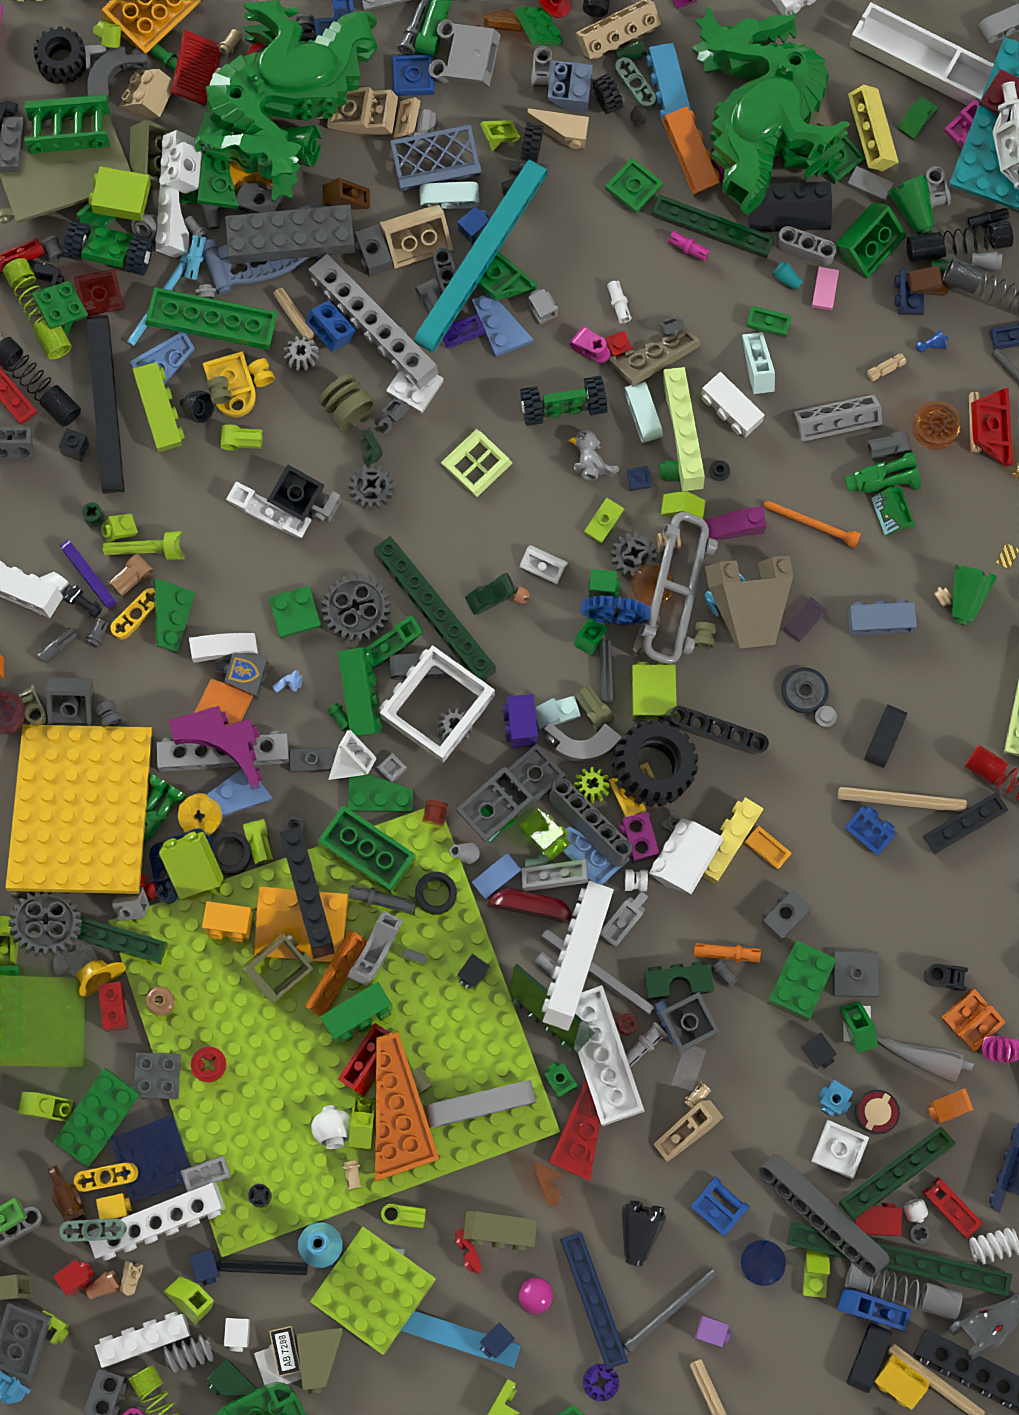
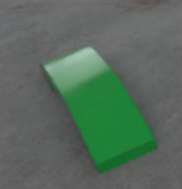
M413 615L395 625L393 630L366 647L373 656L372 669L389 660L390 656L404 650L424 633Z

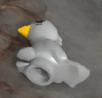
M583 429L575 437H571L568 440L580 450V463H575L574 470L576 473H580L582 478L594 481L598 479V475L602 476L604 474L611 478L620 470L618 466H610L604 463L601 456L595 451V448H601L599 446L601 442L591 430Z

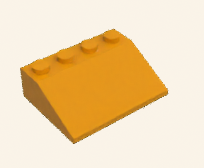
M111 0L101 9V18L109 24L120 25L121 37L142 53L147 54L203 0Z
M259 887L254 956L283 932L286 937L290 934L298 943L295 948L300 953L305 951L312 961L331 963L345 939L348 894L319 892L335 954L313 959L295 890ZM284 942L266 956L268 958L298 960Z

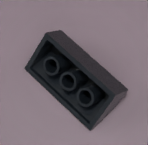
M831 181L770 184L769 188H767L765 199L758 208L748 215V227L759 232H780L786 226L801 231L831 229Z

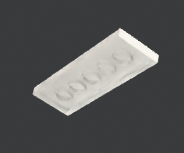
M603 986L582 992L575 1014L595 1034L582 1047L578 1055L601 1125L605 1126L645 1112Z

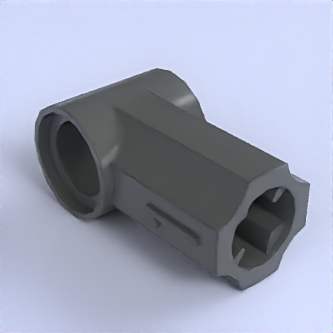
M435 278L415 286L422 304H425L429 313L442 295Z
M906 430L894 432L888 437L869 440L867 443L871 459L891 455L901 457L906 452L912 451Z

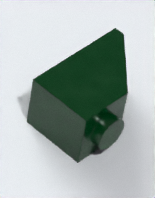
M225 1359L206 1379L210 1382L208 1388L217 1396L219 1393L223 1396L247 1395L258 1389L228 1359Z

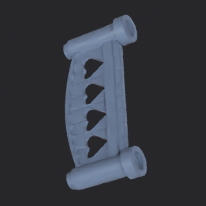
M306 205L300 207L299 209H308L315 207L314 205ZM216 239L206 240L202 253L215 288L220 295L230 293L232 285L262 282L286 274L312 258L267 261L265 265L259 264L256 268L251 267L250 263H244L248 269L245 272L240 271L238 274L233 275L231 273L232 264L229 259L228 244L219 247ZM314 256V257L317 258V260L319 261V260H320L322 257H324V256Z

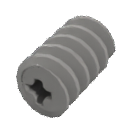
M199 1335L197 1343L191 1337L189 1345H186L184 1340H181L180 1348L175 1343H172L171 1351L168 1350L166 1345L163 1346L168 1370L170 1371L171 1368L174 1373L178 1372L179 1365L183 1370H186L188 1362L192 1367H196V1360L201 1365L205 1364V1357L210 1362L214 1360L208 1335L207 1340H204L202 1335Z

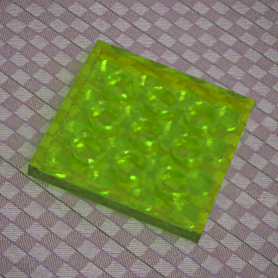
M0 975V1066L83 1067L85 997L79 994L81 984L78 978Z

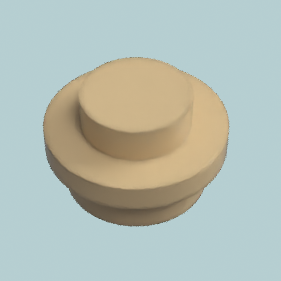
M938 587V591L934 593L943 607L947 604L950 606L952 604L950 600L953 597L946 588L942 590L941 587Z

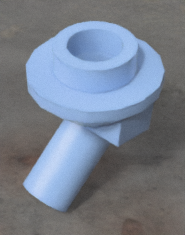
M295 670L290 675L281 678L272 687L276 692H279L288 685L292 691L296 692L302 686V675H299V672Z

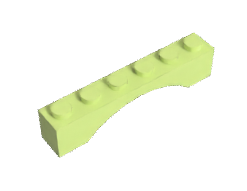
M685 367L664 369L663 387L674 429L682 491L703 489L705 475Z

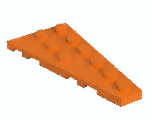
M398 1031L376 1038L375 1181L439 1160Z

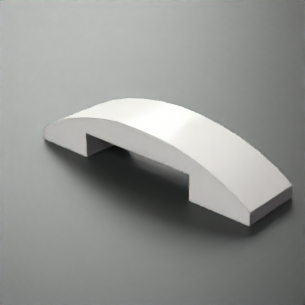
M238 482L234 484L226 499L230 504L253 518L302 539L311 522V519L307 517L304 522L267 502V499L257 495L254 490Z

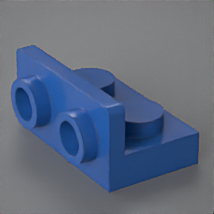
M863 805L844 828L876 855H879L895 837L897 832L892 823L887 820L883 821L878 817L879 813L874 808Z

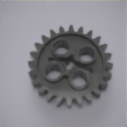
M351 573L348 580L343 575V582L340 583L338 580H335L336 587L328 586L331 593H324V597L327 599L322 601V606L327 607L321 610L322 614L327 615L323 618L324 622H330L328 625L329 630L335 628V636L341 632L342 640L347 636H350V642H353L354 637H358L359 642H361L362 636L370 640V633L377 636V628L384 629L381 622L388 623V618L385 615L391 614L390 609L386 608L391 606L390 601H386L389 595L388 593H382L384 586L377 588V579L371 583L369 575L365 580L362 577V573L359 574L358 579H355L353 573ZM362 590L368 593L364 598H359L356 595ZM344 598L348 600V603L344 606H339L337 601ZM356 604L360 610L356 611L353 605ZM369 609L376 612L373 617H367L364 613ZM352 617L356 622L352 625H347L345 620Z
M35 892L33 897L27 893V900L19 898V905L14 904V912H10L11 920H9V927H11L10 935H14V943L19 942V949L26 946V954L33 950L35 951V957L39 953H43V957L46 958L50 952L53 957H56L57 950L64 954V947L72 948L71 942H77V935L81 933V928L79 927L82 926V920H80L81 912H76L77 904L71 905V898L64 900V893L58 897L56 892H52L51 895L48 892H43L41 895L39 892ZM35 911L39 914L34 916L29 913ZM58 911L61 914L56 916L52 912ZM32 931H36V932H38L39 934L33 936V935H30L29 933L32 932ZM58 931L62 934L56 936L53 935L52 932Z

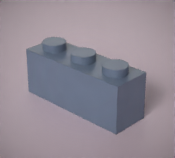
M898 600L895 603L888 604L887 601H877L874 604L856 602L850 605L848 609L850 636L913 633L917 627L915 603H908V600Z

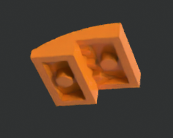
M211 679L195 712L219 706L221 712L225 711L229 724L225 726L242 721L253 697L239 689Z
M971 988L941 1017L947 1026L973 1052L982 1046L984 1038L992 1036L1006 1023L994 1007L988 1005L974 988Z

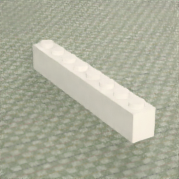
M589 881L586 889L581 888L578 897L581 904H576L573 912L576 920L572 918L568 927L571 935L567 934L562 947H565L566 951L561 950L557 963H560L561 966H556L552 979L556 981L555 983H550L547 995L551 997L550 1000L545 999L541 1011L545 1015L542 1022L567 1031L569 1030L614 889Z

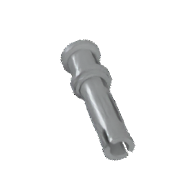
M653 1022L652 1027L644 1035H640L638 1042L625 1053L630 1068L647 1051H653L654 1046L663 1037H668L667 1033L656 1022Z

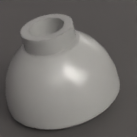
M144 214L142 222L131 220V228L134 234L154 240L157 235V217L154 214Z

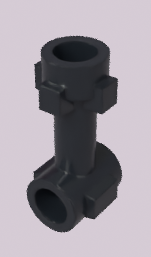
M77 585L69 586L64 592L63 598L71 605L76 602L86 609L85 614L88 617L95 619L101 613L102 608L99 607L100 604L96 601L92 604L81 596L83 590Z

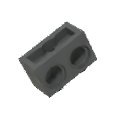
M0 427V460L32 459L33 441L31 427Z
M98 1369L83 1414L118 1415L121 1408L118 1405L120 1396H125L128 1388V1383L125 1382L127 1377L104 1369ZM109 1378H113L117 1383L116 1389L112 1392L108 1391L105 1387V1383ZM101 1401H106L109 1405V1410L106 1414H101L98 1411V1404Z

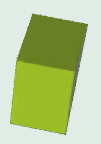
M688 491L664 494L661 516L674 517L677 513L687 512L703 519L705 500Z

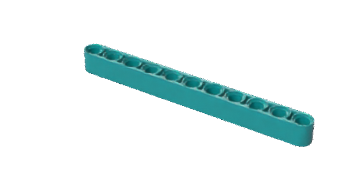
M532 160L527 161L414 338V342L431 353L436 350L543 183L548 169Z

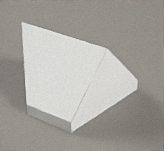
M347 730L338 746L328 780L367 775L376 760L374 754L351 730Z

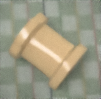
M661 533L657 534L659 552L665 550L667 537ZM680 533L674 545V549H677V551L681 550Z

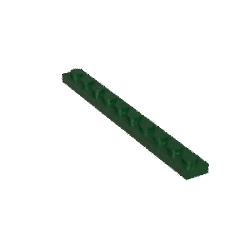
M794 1222L790 1223L786 1245L848 1259L814 1227ZM876 1242L889 1256L890 1261L884 1268L1008 1297L1012 1279V1274Z

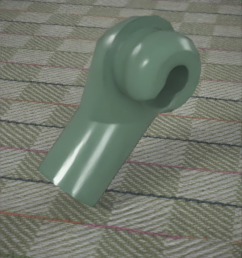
M542 848L536 858H524V868L549 864L554 856L552 848Z

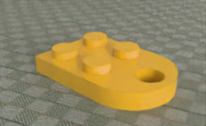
M243 351L203 363L207 380L219 376L228 378V390L231 391L232 399L223 404H215L217 409L225 416L232 418L248 414L255 405L256 393ZM240 401L244 406L241 410H234L232 408L233 403Z

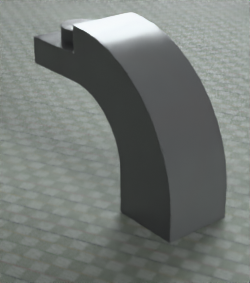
M125 47L111 50L101 56L89 73L87 83L88 96L107 94L108 102L110 103L109 84L113 77L123 71L148 69L146 54L133 52L130 55H126Z

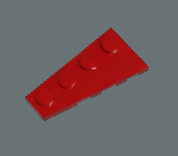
M586 1080L549 1163L590 1182L600 1119Z

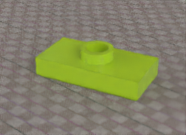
M606 498L585 529L584 534L602 545L625 508Z

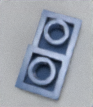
M507 853L472 881V883L482 896L487 899L522 869Z

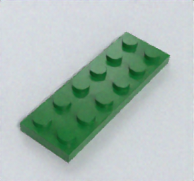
M154 287L146 317V325L270 350L278 312Z

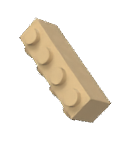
M641 0L576 32V36L583 55L589 59H597L608 50H616L621 44L631 42L643 33L654 31L655 27L661 25L654 2L651 0Z

